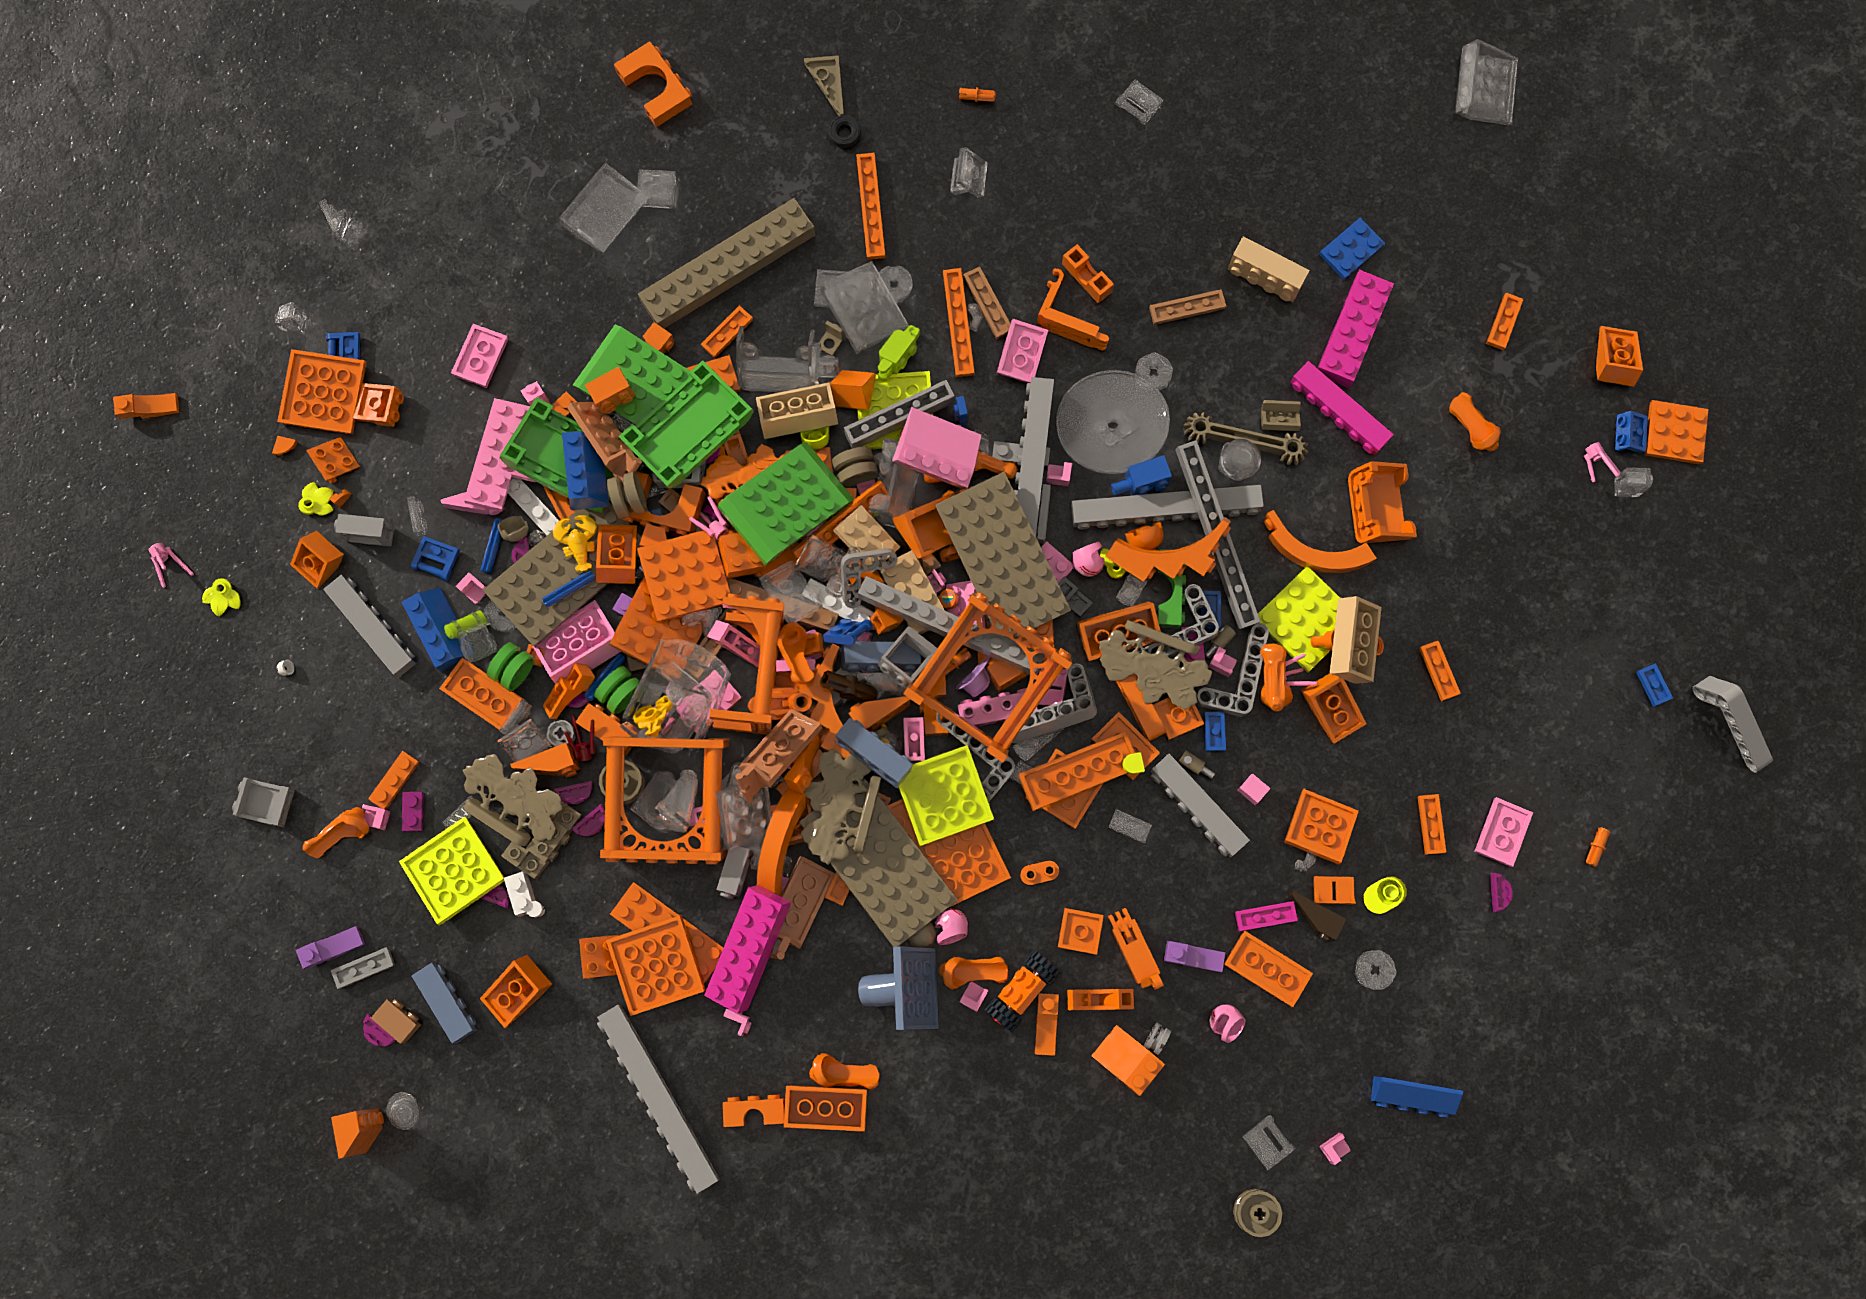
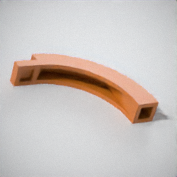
M1274 510L1267 513L1264 518L1265 526L1268 530H1272L1268 539L1274 547L1286 558L1304 568L1309 567L1313 571L1323 573H1346L1366 567L1377 559L1367 543L1343 552H1325L1313 549L1294 538L1282 524Z
M787 787L770 820L761 849L757 873V885L780 897L782 894L783 865L789 841L801 814L807 807L805 792L800 794L789 789V787Z

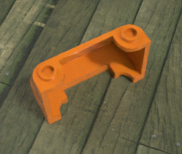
M1371 461L1350 472L1348 477L1355 536L1359 543L1410 540L1417 537L1415 524L1412 521H1404L1400 486L1404 485L1409 477L1407 464Z
M969 488L953 492L892 518L895 527L917 559L921 558L923 561L933 557V552L953 543L935 505Z

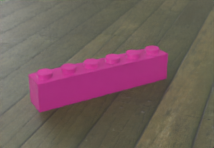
M1309 361L1293 376L1290 382L1293 388L1298 392H1302L1311 404H1316L1325 416L1331 417L1339 428L1346 430L1351 439L1361 443L1366 452L1372 453L1375 456L1394 435Z

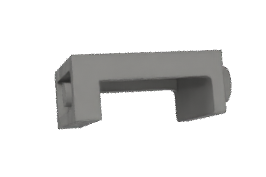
M244 777L238 786V798L232 806L233 815L284 827L295 790Z

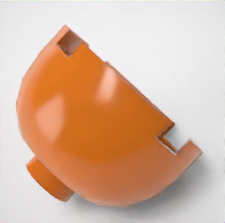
M1156 522L1152 523V527L1145 525L1128 531V533H1125L1127 542L1138 548L1156 550L1155 548L1159 547L1164 540L1162 523Z

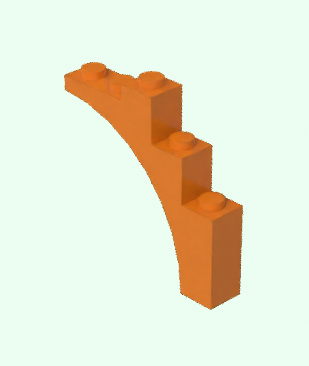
M1224 517L1219 525L1203 539L1175 550H1146L1135 547L1118 538L1105 557L1143 582L1147 578H1152L1156 572L1154 567L1172 579L1176 575L1181 576L1186 568L1184 564L1204 576L1206 572L1211 573L1216 565L1213 562L1216 557L1210 552H1216L1220 546L1218 540L1221 536L1226 537L1231 529L1228 526L1231 521Z
M832 644L830 648L827 647L822 656L824 658L822 664H817L814 670L815 679L813 682L798 684L797 687L799 688L798 692L809 694L811 700L817 703V705L811 707L808 713L810 718L821 723L822 728L829 731L828 734L824 733L820 740L822 744L821 749L826 752L835 749L836 752L841 754L842 759L845 760L850 753L834 742L835 735L842 728L843 724L839 720L834 708L831 690L823 688L820 684V679L825 671L833 672L834 664L840 652V647Z

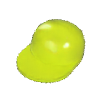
M829 426L800 432L802 443L807 442L813 450L824 448L829 442Z
M1397 877L1381 879L1366 889L1364 903L1373 913H1385L1405 900L1407 895L1406 886Z

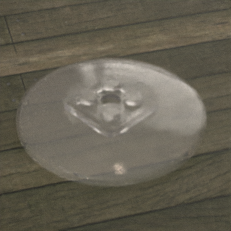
M1122 370L1101 371L1079 380L1064 395L1058 407L1056 417L1057 434L1066 453L1081 466L1106 474L1128 472V466L1153 459L1162 449L1167 439L1170 425L1168 406L1160 391L1147 379ZM1115 422L1118 424V427L1111 429L1108 427V424Z

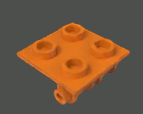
M341 437L307 450V453L324 479L331 484L337 481V476L360 467Z
M618 935L579 939L583 979L617 975L606 940Z

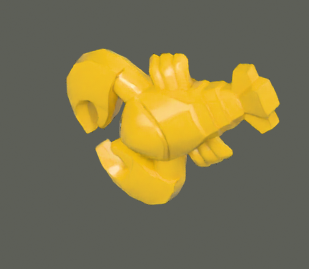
M579 515L574 518L575 521H583V524L577 522L576 525L584 530V533L574 529L569 536H566L571 529V524L564 527L566 523L571 522L570 518H567L555 524L553 536L558 542L569 546L562 549L565 556L570 557L574 555L576 562H578L575 570L576 572L580 571L583 573L592 568V564L587 563V552L595 551V542H588V540L595 535L597 525L591 517Z
M669 695L663 696L656 701V708H653L652 705H647L639 708L633 715L634 722L640 729L648 728V731L645 733L647 737L655 738L659 735L658 732L662 730L661 724L666 718L667 712L674 708L675 702Z

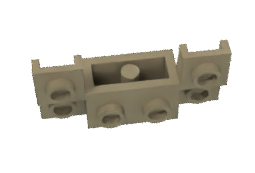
M563 801L560 802L562 810L555 815H550L556 828L551 840L537 841L533 838L526 848L511 842L502 854L503 858L535 880L538 879L549 862H553L557 858L559 848L562 845L565 846L571 838L570 833L573 831L571 829L583 817V815Z

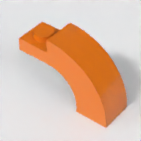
M1133 989L1067 990L1068 1010L1134 1009Z

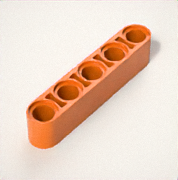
M1132 674L1126 679L1116 682L1143 735L1148 741H1151L1165 734L1166 731L1153 704H1145L1142 697L1143 692L1136 685L1138 676Z

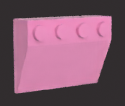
M911 407L892 462L961 489L968 488L976 463L981 435Z
M595 600L576 611L537 646L533 647L555 684L559 677L566 678L575 663L586 664L592 670L621 652L608 645L615 631ZM538 647L546 649L544 656Z

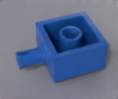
M1165 456L1128 466L1125 475L1126 480L1111 484L1114 496L1126 491H1130L1131 496L1146 495L1152 491L1158 493L1166 490L1172 475Z

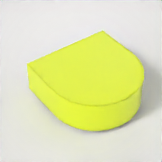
M1141 752L1129 754L1124 758L1123 768L1127 773L1137 774L1145 772Z

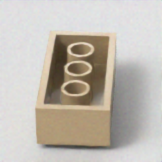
M1242 237L1228 266V270L1232 274L1242 276L1249 283L1257 284L1263 287L1265 291L1275 293L1284 301L1294 302L1310 271L1245 237Z
M830 383L756 397L764 439L838 424Z
M912 550L899 556L894 567L879 570L886 585L944 610ZM904 619L907 626L911 627L920 635L929 631L924 627H921L915 623H912Z
M1357 596L1338 599L1330 674L1354 684L1374 681L1381 616L1380 606Z

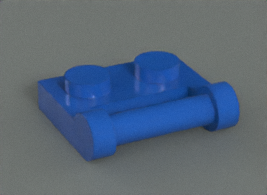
M359 332L326 334L328 355L336 356V342L339 341V357L360 360Z
M423 536L412 560L411 568L426 571L439 576L444 581H448L460 550ZM425 557L445 566L442 570L423 563L421 560Z
M842 619L823 635L824 642L852 645L861 634L872 629V622L868 619L862 622Z

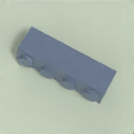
M856 641L852 645L842 644L840 648L841 669L848 672L864 670L873 673L881 671L877 665L894 642ZM903 642L890 657L889 661L905 673H914L921 665V656Z
M849 718L835 735V743L895 788L899 787L912 770L913 764H911L908 757L899 755L895 752L896 750L892 745L883 743L874 732H868L858 720L854 721Z
M430 963L413 974L412 978L451 1043H458L477 1031L475 1027L476 1021L471 1014L468 1015L465 1011L466 1005L461 998H457L454 993L456 988L451 981H447L445 978L446 972L442 965Z

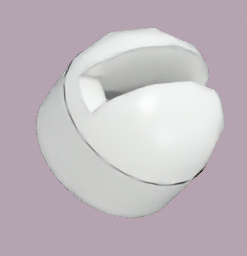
M288 659L279 662L277 665V672L280 675L287 676L294 672V665Z

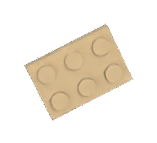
M862 505L833 530L853 553L880 549H891L895 553L900 548ZM868 557L865 560V565H871L874 562V558Z

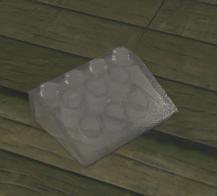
M1479 39L1463 46L1455 113L1471 120L1511 125L1518 58Z
M604 163L559 217L560 225L577 238L604 253L646 203L649 196L607 163Z
M872 261L827 281L820 289L856 354L889 338L895 330H902L908 327L907 321Z

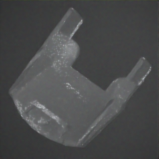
M661 639L623 714V718L632 720L640 703L646 706H654L662 693H665L696 708L691 721L693 728L697 730L694 739H704L714 720L709 718L710 709L719 710L731 673L715 654L702 646L680 639ZM689 748V750L698 752L699 748Z

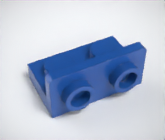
M1634 411L1617 415L1615 450L1628 449L1638 453L1646 452L1648 416Z

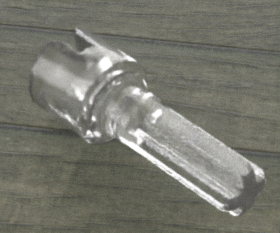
M850 546L847 554L858 553L860 550L857 547ZM852 560L847 564L848 567H851V564L854 563ZM841 566L837 574L831 575L825 588L828 594L837 598L842 596Z

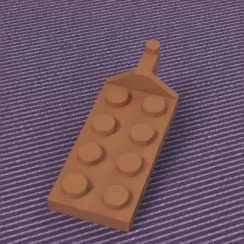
M570 402L567 407L613 475L615 477L618 476L623 481L624 474L636 472L642 460L637 458L632 450L619 438V435L622 433L618 430L607 413L602 414L594 402Z
M793 709L788 711L739 766L741 773H737L735 777L747 803L753 801V796L762 787H771L822 730L821 723Z
M803 856L799 857L781 894L782 898L792 903L769 958L783 959L788 945L798 949L801 948L835 873Z

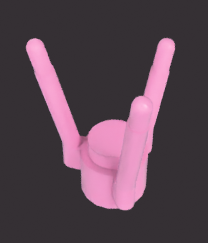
M1599 442L1585 449L1587 454L1584 457L1587 461L1593 483L1596 480L1591 462L1592 459L1594 462L1603 459L1616 477L1622 475Z
M709 496L708 500L719 522L717 520L711 522L703 513L700 514V517L709 525V528L692 517L689 519L711 537L714 536L719 540L720 536L728 535L729 530L726 527L727 522L723 519L714 501Z
M156 543L149 548L162 588H165L166 585L160 566L163 570L166 569L164 562L168 559V555L191 576L194 575L171 551L170 547L165 548L163 543Z
M1303 653L1286 661L1285 666L1304 658L1306 655ZM1300 668L1285 672V679L1287 680L1286 676L1303 672L1304 669ZM1286 681L1289 686H1310L1318 684L1317 682L1310 681Z

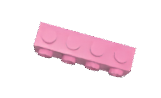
M1027 688L1017 690L1015 694H1010L1009 692L998 694L999 697L995 698L983 696L979 698V701L974 702L971 699L963 700L960 702L961 704L957 705L958 714L975 727L1005 722Z

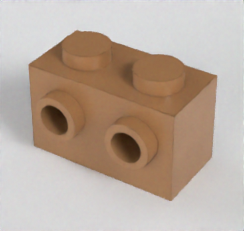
M386 999L371 1019L400 1044H406L421 1026L418 1022L419 1018L414 1013H407L402 1009L404 1005L397 999Z

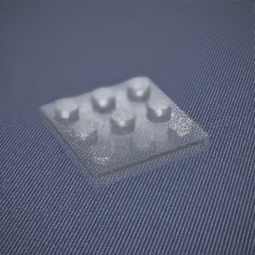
M739 784L716 793L725 849L732 850L766 834L772 818L768 787H762L753 796V801L750 803L745 801Z

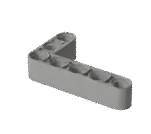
M1195 584L1189 585L1185 590V596L1197 624L1171 636L1198 646L1217 637L1219 626L1200 586ZM1197 591L1199 596L1192 599L1189 597V593ZM1205 608L1207 613L1204 616H1199L1197 610ZM1213 625L1216 629L1213 633H1207L1205 627ZM1190 633H1196L1198 638L1195 641H1189L1187 636ZM1153 643L1143 649L1147 653L1152 654L1153 650L1158 649L1160 643ZM1167 645L1163 649L1164 654L1169 658L1178 655L1180 651L1178 649H1171Z
M1257 623L1249 631L1236 693L1232 694L1211 688H1202L1196 694V704L1199 707L1238 717L1246 716L1251 711L1263 661L1260 651L1263 645L1267 643L1269 634L1265 624ZM1254 630H1261L1263 637H1257L1254 634ZM1250 648H1256L1259 651V655H1252ZM1246 666H1252L1255 669V674H1249L1246 671ZM1242 685H1249L1251 688V692H1244L1242 689ZM1200 694H1207L1209 696V701H1202L1200 699ZM1225 698L1228 701V706H1221L1219 699ZM1238 703H1244L1247 706V710L1241 711L1238 708Z
M1073 664L1067 670L1074 698L1035 710L1012 743H1019L1095 717L1097 714L1095 700L1088 676L1081 664Z
M1708 676L1693 686V692L1697 698L1721 708L1742 757L1752 772L1757 773L1773 762L1770 751L1740 687L1712 676Z
M937 712V721L942 727L963 744L968 745L973 752L992 766L981 780L989 803L1014 772V760L1008 755L1005 761H1009L1012 765L1009 770H1003L1000 760L995 757L988 758L985 755L987 746L983 743L973 746L970 743L971 735L967 732L957 733L955 731L956 725L951 721H942L940 719L941 714ZM991 776L999 778L997 785L989 784L988 780Z

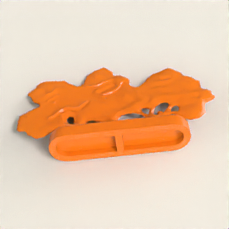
M761 444L756 449V453L751 454L747 458L748 464L745 466H741L733 457L721 454L706 469V476L702 478L700 485L708 489L710 497L718 499L726 492L732 493L735 491V489L731 490L728 483H733L736 488H739L740 485L745 484L792 450L786 451L777 458L773 453V449ZM725 486L727 491L723 490L722 487Z

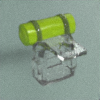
M480 610L472 612L459 620H453L444 626L445 634L450 639H458L461 644L460 649L468 662L483 659L497 652V643L492 633H489L486 627L490 623L487 622L484 613Z

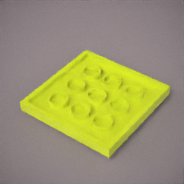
M930 371L892 374L885 381L876 375L869 410L858 409V421L931 387ZM903 427L862 447H870L871 449L897 448L900 432Z
M1306 567L1258 613L1260 619L1258 623L1267 626L1269 635L1280 646H1283L1292 658L1304 653L1306 656L1296 662L1308 673L1331 651L1326 647L1313 648L1311 646V638L1313 636H1322L1327 631H1332L1335 628L1338 599L1340 597L1309 567Z
M968 745L913 764L911 772L899 785L920 846L994 820Z
M463 817L399 861L439 926L504 882L505 878L467 817Z

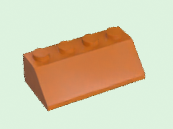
M1146 602L1077 621L1080 639L1088 660L1101 658L1102 652L1099 649V642L1108 640L1113 631H1121L1128 641L1138 638L1136 633L1125 629L1127 620L1161 632L1154 603ZM1146 638L1142 646L1156 643L1157 641ZM1123 642L1122 646L1127 645V642ZM1135 644V647L1130 645L1126 651L1136 648L1137 644Z
M379 1108L354 1111L331 1117L338 1158L368 1152L382 1130V1124L384 1123V1117L382 1112H379Z

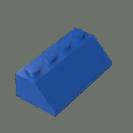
M584 432L562 433L570 510L609 507L604 462Z
M441 588L419 592L402 601L436 669L442 672L457 664L461 658L466 659L475 654L466 635L460 636L457 634V638L450 639L445 634L444 626L453 623L457 618Z
M1374 1076L1371 1101H1376V1106L1389 1107V1104L1397 1105L1396 1109L1408 1111L1409 1107L1417 1108L1416 1112L1423 1114L1435 1111L1436 1116L1448 1118L1449 1114H1456L1463 1091Z

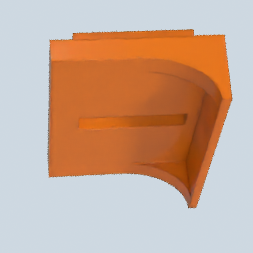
M1314 876V902L1333 905L1356 904L1354 898V877ZM1332 882H1335L1336 900H1333Z

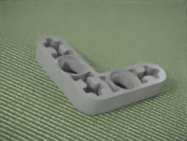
M880 549L851 553L842 558V599L848 608H856L861 603L858 597V592L861 588V572L894 567L898 558L893 550ZM890 555L891 558H889V561L886 562L885 559H887V556ZM868 557L874 558V562L871 565H865V560ZM852 560L854 563L851 564V567H848L847 564ZM849 578H856V582L853 585L846 584ZM850 591H852L855 597L852 602L849 601L851 599Z

